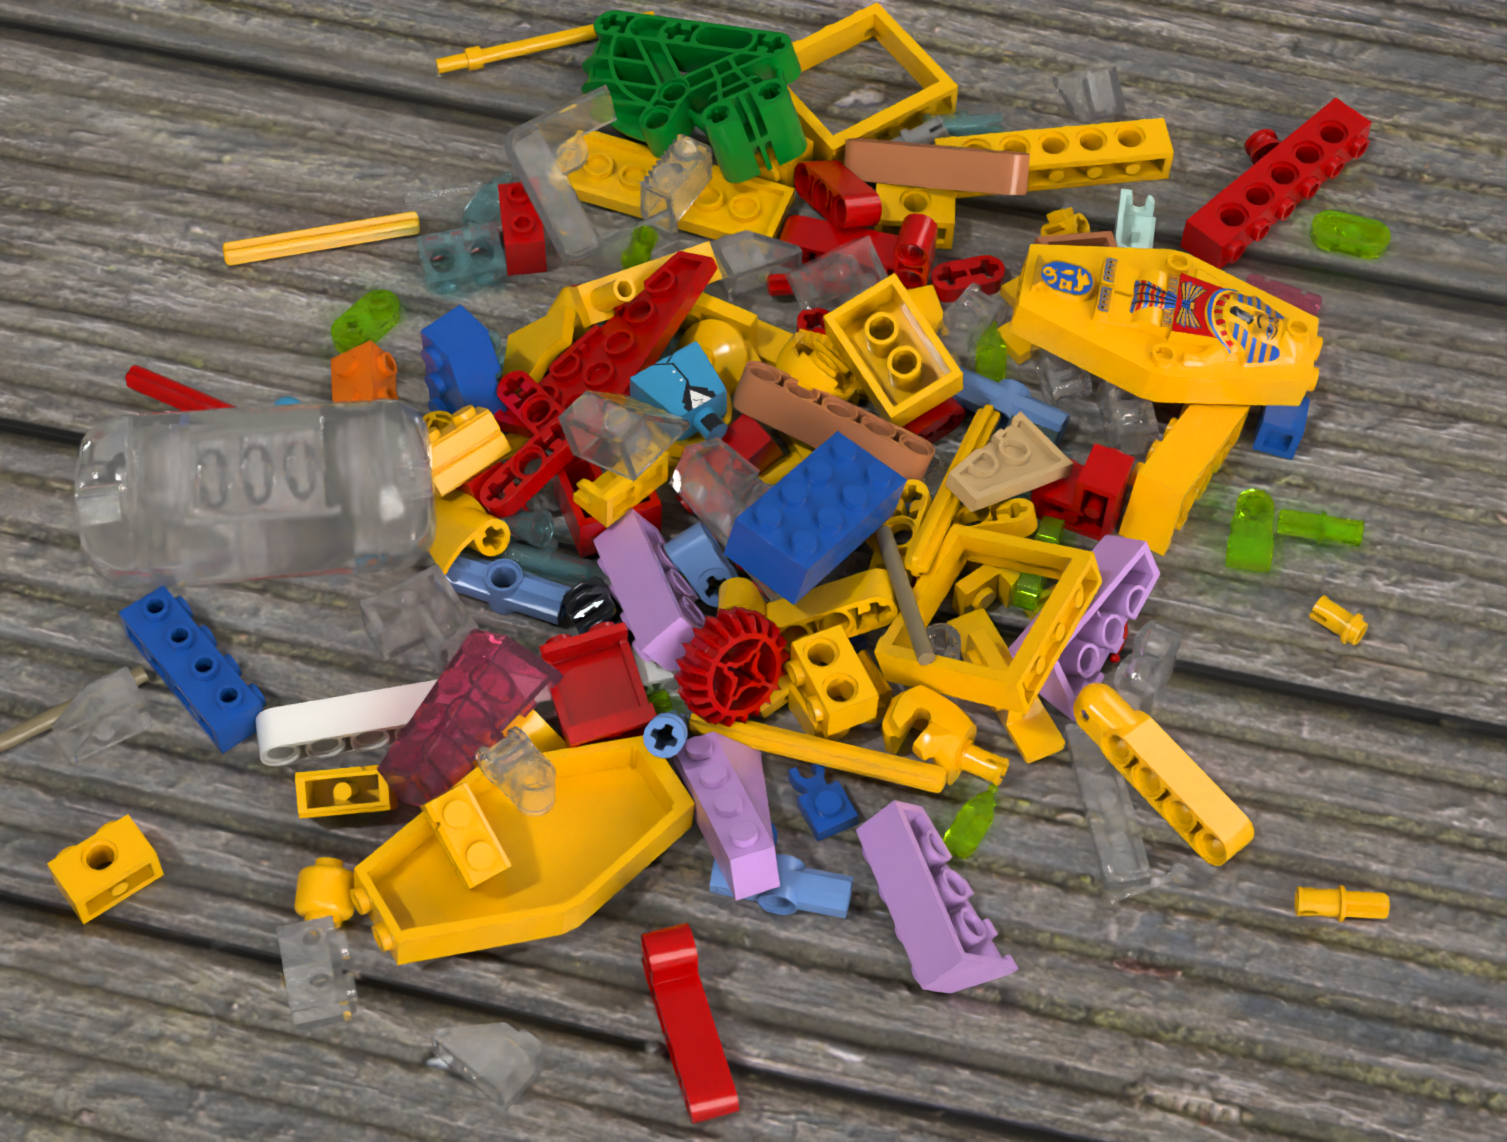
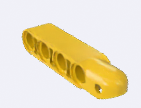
M1094 682L1084 686L1075 698L1073 705L1077 724L1100 747L1106 759L1202 859L1211 865L1221 866L1253 840L1254 828L1249 818L1148 714L1140 710H1134L1116 690L1107 684ZM1082 710L1088 714L1089 719L1083 717Z

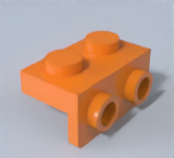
M371 340L331 359L333 423L338 426L347 424L350 417H356L365 422L377 417L389 427L398 424L397 364L389 352L383 351Z

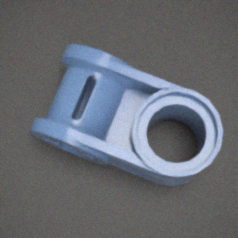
M698 521L666 543L664 548L675 567L687 578L701 600L707 605L718 607L719 588L717 587L713 590L709 588L711 576H714L717 580L723 578L728 580L738 577V574L723 554L717 540L702 521Z

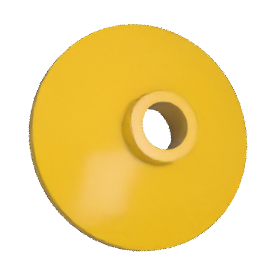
M706 319L695 323L680 339L676 352L697 341L729 392V395H733L745 365L749 362L748 349L742 335L734 326L722 320Z

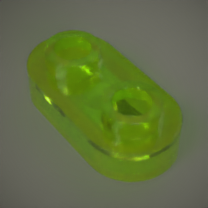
M1325 210L1316 214L1309 231L1311 241L1321 249L1369 260L1382 257L1386 253L1391 239L1390 230L1382 222L1334 210Z
M383 289L373 290L365 294L333 322L331 337L334 348L342 354L369 340L376 343L396 326L401 318L398 297L394 293ZM350 328H355L353 331H347Z

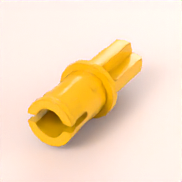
M1338 885L1337 889L1296 887L1294 897L1296 916L1336 918L1337 922H1343L1345 917L1385 919L1389 915L1390 901L1389 896L1385 893L1346 891L1344 885Z

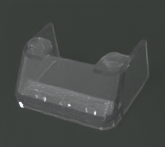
M606 84L513 128L507 134L504 141L507 157L559 258L571 266L623 268L681 240L675 214L671 207L626 229H612L598 236L567 177L568 174L583 167L588 159L589 152L583 136L617 120Z

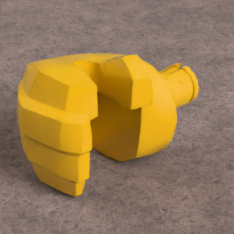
M918 685L901 692L891 699L882 722V737L885 751L896 755L911 727L923 731L913 743V753L923 761L932 758L933 765L944 767L947 770L946 783L951 786L963 770L992 782L996 786L1001 784L1002 778L1000 776L1005 777L1010 760L974 745L977 726L957 704L923 685Z

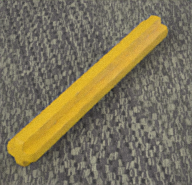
M409 211L223 243L222 249L226 264L232 266L416 235L420 233V222L417 212Z

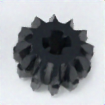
M597 576L588 580H582L563 596L566 611L579 634L588 632L592 626L602 622L610 621L614 625L623 622L620 614L623 612L621 605L610 593L608 584H605L603 579Z

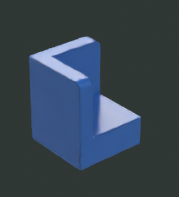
M1304 396L1299 406L1262 405L1252 449L1292 460L1304 434L1310 399Z

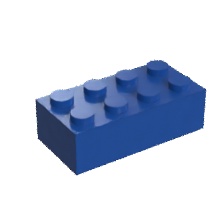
M837 431L735 519L723 554L795 605L894 514L907 479Z

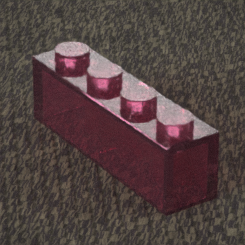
M472 629L377 767L378 772L401 802L420 807L451 789L476 767L473 761L481 753L489 749L494 750L506 738L502 731L519 714L526 717L537 706L534 698L546 686L553 689L564 678L559 670L507 635Z

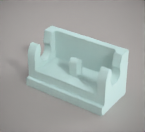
M1121 189L1114 229V238L1118 247L1153 249L1156 217H1153L1155 200L1151 195L1147 196L1145 206L1137 207L1133 205L1132 190Z

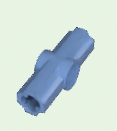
M958 366L963 373V390L952 397L963 408L976 413L978 409L984 408L986 404L993 405L994 410L1000 412L1001 415L995 432L1000 428L1006 429L1011 424L1013 417L1021 411L1056 446L1059 445L1069 424L1071 414L1032 398L1029 389L1016 380L1003 379L998 383Z
M462 552L457 556L445 576H442L440 571L437 576L438 586L486 601L490 609L498 614L507 615L517 611L557 625L563 622L567 614L566 606L563 603V596L572 589L571 587L522 572L519 564L511 559L503 558L490 562ZM504 585L510 586V587H507V588H498V587L504 586Z
M776 854L780 887L743 898L757 901V904L762 909L774 914L790 915L798 909L846 919L854 877L806 868L801 860L793 856ZM714 859L710 880V893L734 897Z

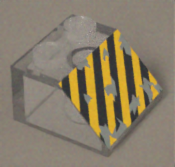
M588 390L558 417L574 456L632 481H635L690 427L688 420L630 396Z

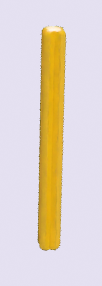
M986 404L984 408L977 410L904 559V567L911 571L912 576L919 577L921 573L928 572L961 503L945 485L949 472L976 449L984 448L990 442L998 426L1001 415L1000 412L994 410L993 405Z
M694 713L691 714L689 720V731L698 736L714 731L752 749L933 793H940L946 783L947 770L944 767L749 720L745 724L734 721L730 727L719 723L716 725L707 723Z

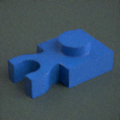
M811 763V771L815 775L812 778L802 777L797 767L788 770V780L797 792L803 794L797 798V806L817 842L858 825V814L839 781L826 783L824 779V766Z

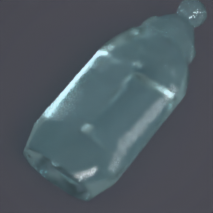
M505 171L503 176L495 177L481 186L463 210L461 217L463 224L469 228H475L476 231H481V226L490 224L500 210L498 184L509 183V180L512 178L510 171Z

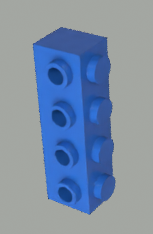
M162 585L118 612L127 638L222 754L257 732L256 716L267 705L263 694L254 683L247 686L240 678L242 672L230 654L227 653L222 656L216 649L218 644L209 628L205 624L198 627L192 620L194 617L193 612L182 596L178 595L174 598L167 588Z

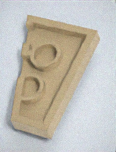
M1020 411L1013 417L1011 424L1006 429L1000 428L992 435L991 441L984 448L976 449L951 470L945 485L971 512L1069 476L1073 462Z

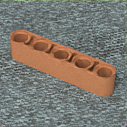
M864 138L845 139L844 165L864 182L1001 195H1027L1029 153Z
M749 361L746 363L732 398V404L738 411L816 449L835 432L839 431L907 480L923 481L935 454V448L928 440L828 392L815 388L812 391L797 385V379L767 363L760 361Z

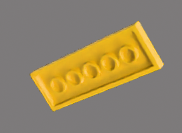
M577 125L547 179V191L766 255L769 254L795 199V188L758 177H753L740 183H730L723 178L719 166L678 154L668 158H657L651 154L649 147Z

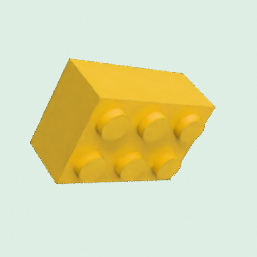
M895 273L823 316L827 336L883 419L903 427L963 390L962 371Z

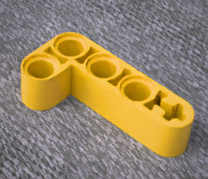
M884 569L867 570L815 587L795 605L785 598L765 604L753 582L741 577L730 578L724 581L718 591V611L720 608L731 611L734 606L743 607L747 610H756L773 621L776 627L780 629L779 633L787 641L784 649L790 657L791 642L839 624H841L847 637L850 638L887 626L893 622L898 614V602L888 572Z

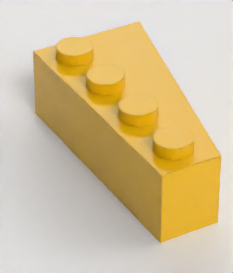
M1184 403L1179 419L1173 417L1167 425L1163 441L1156 439L1153 442L1146 456V463L1144 464L1139 461L1134 467L1128 481V485L1133 486L1118 534L1125 538L1146 541L1151 551L1164 556L1171 545L1174 529L1181 530L1195 499L1200 500L1213 473H1217L1240 437L1251 405Z

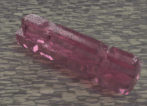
M1254 273L1249 274L1245 281L1315 317L1319 313L1322 304V297L1308 291L1304 295L1301 294L1302 289L1272 279L1268 283L1265 282V277Z

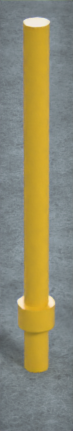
M653 11L641 13L655 15ZM593 24L482 49H480L479 45L465 48L463 53L435 59L438 74L464 68L472 71L484 68L486 63L598 38Z

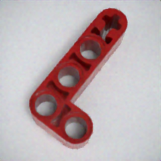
M919 213L909 214L904 218L899 235L859 227L838 229L826 220L794 215L785 221L775 256L784 266L804 271L805 267L819 271L845 268L849 281L873 286L895 273L905 289L908 290L927 285L936 252L938 227L932 218Z
M688 922L641 934V958L646 981L690 1122L696 1124L739 1112L735 1085L698 973V954Z

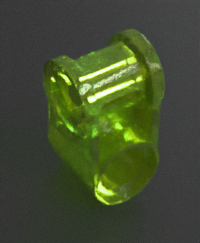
M1248 489L1238 496L1235 514L1232 516L1225 568L1269 574L1274 549V536L1272 535L1275 506L1273 499L1265 491Z

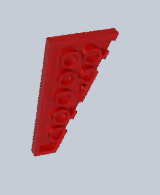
M678 251L643 282L645 289L629 303H623L612 309L615 315L602 327L595 324L549 365L550 373L538 384L585 432L586 442L581 451L596 455L627 408L589 391L630 396V377L657 362L718 269L713 257ZM523 390L517 393L522 402L529 397ZM542 407L537 410L532 421L539 422L548 415L550 407ZM499 409L493 415L500 427V431L528 438L534 436L509 409L506 412ZM565 433L559 439L564 441L569 435Z

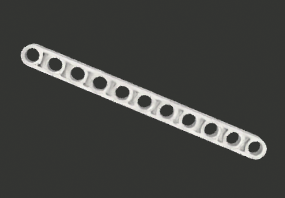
M630 646L648 702L681 697L677 693L680 685L674 678V675L680 670L667 671L653 660L648 663L638 655L633 646ZM536 662L274 707L260 712L256 716L255 723L260 760L268 766L277 767L470 734L481 728L489 730L492 724L519 697H522L544 720L556 719L557 715L541 664Z

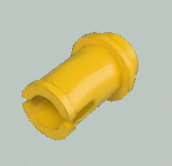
M1323 595L1316 602L1312 609L1314 612H1311L1309 615L1310 619L1317 621L1340 636V642L1343 644L1349 642L1352 645H1356L1368 628V623L1363 621V615L1360 613L1353 615L1331 601L1326 595Z

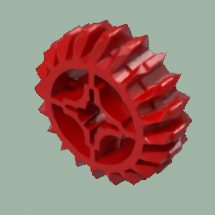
M734 606L731 611L720 608L716 618L705 616L702 629L692 628L694 637L690 643H682L686 652L684 656L675 660L681 670L674 675V678L680 685L677 693L685 701L684 704L688 706L692 713L707 723H713L714 725L719 723L730 727L734 721L745 724L748 714L759 717L761 705H772L770 696L774 690H782L778 681L780 677L788 674L782 664L790 656L784 649L787 641L779 633L780 629L766 616L756 610H747L743 607Z

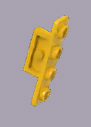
M704 292L701 293L680 325V328L688 330L695 323L706 319L725 321L734 326L744 340H749L762 362L773 367L776 365L780 351L794 335L759 320L758 315Z
M980 608L947 621L946 631L961 654L963 661L999 670H1007L1013 658L985 609ZM1038 696L1027 714L989 706L997 714L1026 763H1032L1064 749L1065 740Z

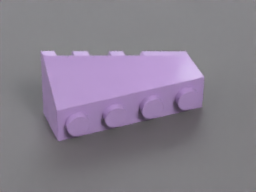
M630 508L622 517L593 540L600 556L597 559V563L611 581V585L608 587L609 591L623 609L620 617L635 637L632 645L638 655L648 663L652 660L667 671L681 670L675 660L685 655L686 650L682 643L691 642L694 637L692 628L702 629L704 627L705 616L694 603L699 599L694 589L678 573L679 570L666 553L664 548L666 542L659 530L634 509Z
M1105 535L1092 550L1103 582L1039 692L1043 698L1072 721L1076 722L1073 711L1075 698L1084 686L1094 682H1102L1104 675L1100 670L1109 653H1118L1124 642L1122 637L1128 619L1136 620L1160 576V571L1146 541ZM1040 612L1008 648L1012 658L1016 655Z
M714 731L687 739L681 750L673 756L675 773L695 802L693 817L735 900L737 901L780 887L761 751L752 749Z
M894 800L856 829L862 844L863 857L872 868L879 885V895L887 904L895 923L894 930L897 938L904 945L910 959L913 977L923 990L954 993L1010 975L1019 969L1011 955H1006L1002 958L992 941L998 935L989 918L982 921L976 914L968 900L974 893L966 879H962L957 872L950 869L947 865L952 856L922 806Z

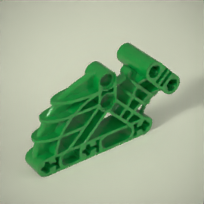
M619 10L607 11L595 20L593 26L598 42L592 56L587 57L582 64V69L588 75V80L583 84L581 90L587 98L592 100L588 111L594 117L607 122L623 134L647 142L649 150L654 157L668 158L677 154L696 126L705 133L723 178L730 183H740L761 174L754 154H760L769 171L773 168L766 149L771 148L779 165L796 159L806 151L807 140L787 84L792 83L800 76L801 67L791 38L787 34ZM679 71L687 72L688 74L681 76Z

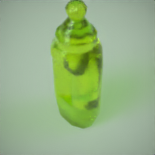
M990 319L987 322L988 328L982 333V337L976 345L975 373L999 383L1001 380L1006 379L1007 347L1004 339L1001 337V332L996 328V320Z
M989 784L987 791L978 793L975 798L969 799L961 807L943 837V842L950 854L965 860L976 851L994 821V808L996 806L994 794L999 791L998 786Z

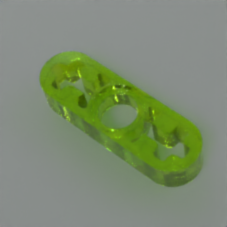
M1044 515L1034 540L1061 545L1066 521ZM1021 572L1014 593L1013 606L1035 612L1048 577Z

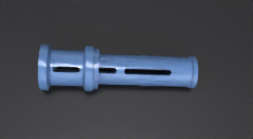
M669 710L653 717L646 726L643 735L644 745L651 754L660 758H668L676 755L681 750L688 735V723L683 713L677 714V710ZM666 724L674 727L671 734L667 733Z

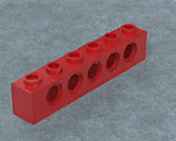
M1335 97L1189 217L1185 222L1180 246L1194 257L1218 269L1224 267L1228 262L1235 263L1242 256L1247 246L1253 241L1260 242L1267 235L1272 225L1278 220H1286L1292 214L1297 204L1303 199L1310 200L1317 193L1322 183L1328 178L1331 180L1335 179L1347 162L1352 158L1358 159L1364 154L1370 144L1368 135L1372 121Z

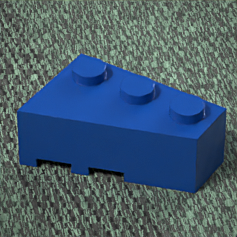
M460 304L421 330L423 346L421 356L425 362L426 376L424 380L429 390L430 401L428 402V407L431 412L446 411L453 414L468 405H473L474 408L478 406L487 408L492 415L499 409L504 412L507 411L497 395L498 383L495 375L501 371L487 328ZM501 431L504 435L510 434L508 432Z

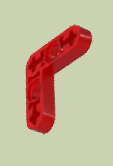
M520 370L509 372L501 379L497 387V395L503 404L534 436L483 484L480 490V501L497 518H506L516 513L582 450L586 442V434L579 424L528 373ZM519 388L529 396L524 402L514 394ZM542 407H550L548 415L539 422L532 421L537 410ZM565 433L569 435L564 441L559 439ZM547 448L553 452L550 456L545 452ZM534 459H541V465L536 472L529 475L524 474L525 467L529 462ZM516 477L521 482L518 486L513 482ZM504 492L506 496L499 500L497 497Z

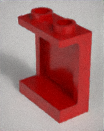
M610 621L602 622L592 626L588 632L572 637L570 634L556 635L539 647L540 664L567 748L644 735L646 726L657 715L653 703L649 704L628 641V629L625 622L615 625Z

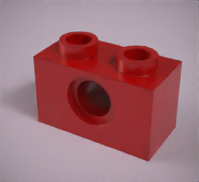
M537 180L498 184L507 276L547 272L545 239Z

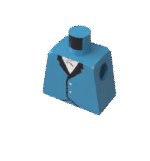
M697 341L630 377V397L686 419H672L643 414L673 440L683 441L699 432L708 443H714L726 434L728 426L721 418L727 413V391Z

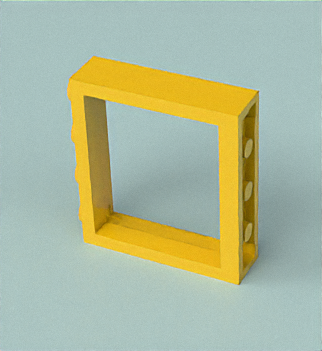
M878 2L864 9L857 10L852 15L834 24L827 25L820 31L802 40L793 42L801 72L867 39L875 37L924 89L832 135L788 87L804 135L814 141L813 157L817 161L836 159L844 165L845 139L847 138L890 141L900 136L899 131L905 128L910 131L932 120L937 115H940L943 119L956 112L958 85Z
M953 523L943 539L928 572L921 573L917 577L916 584L912 589L925 628L930 623L967 561L1058 579L1057 585L1006 671L935 655V660L931 664L920 665L899 607L897 616L876 644L874 653L886 681L910 687L923 685L939 694L1027 714L1103 582L1094 552Z

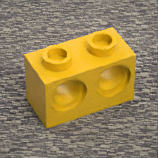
M841 624L791 642V658L786 663L788 675L795 687H802L806 695L805 705L808 714L814 723H821L827 737L877 718L879 694ZM815 662H824V663H827L828 665H826V666H817V665H814L813 663H815ZM842 697L847 699V701L837 702L832 700V698Z

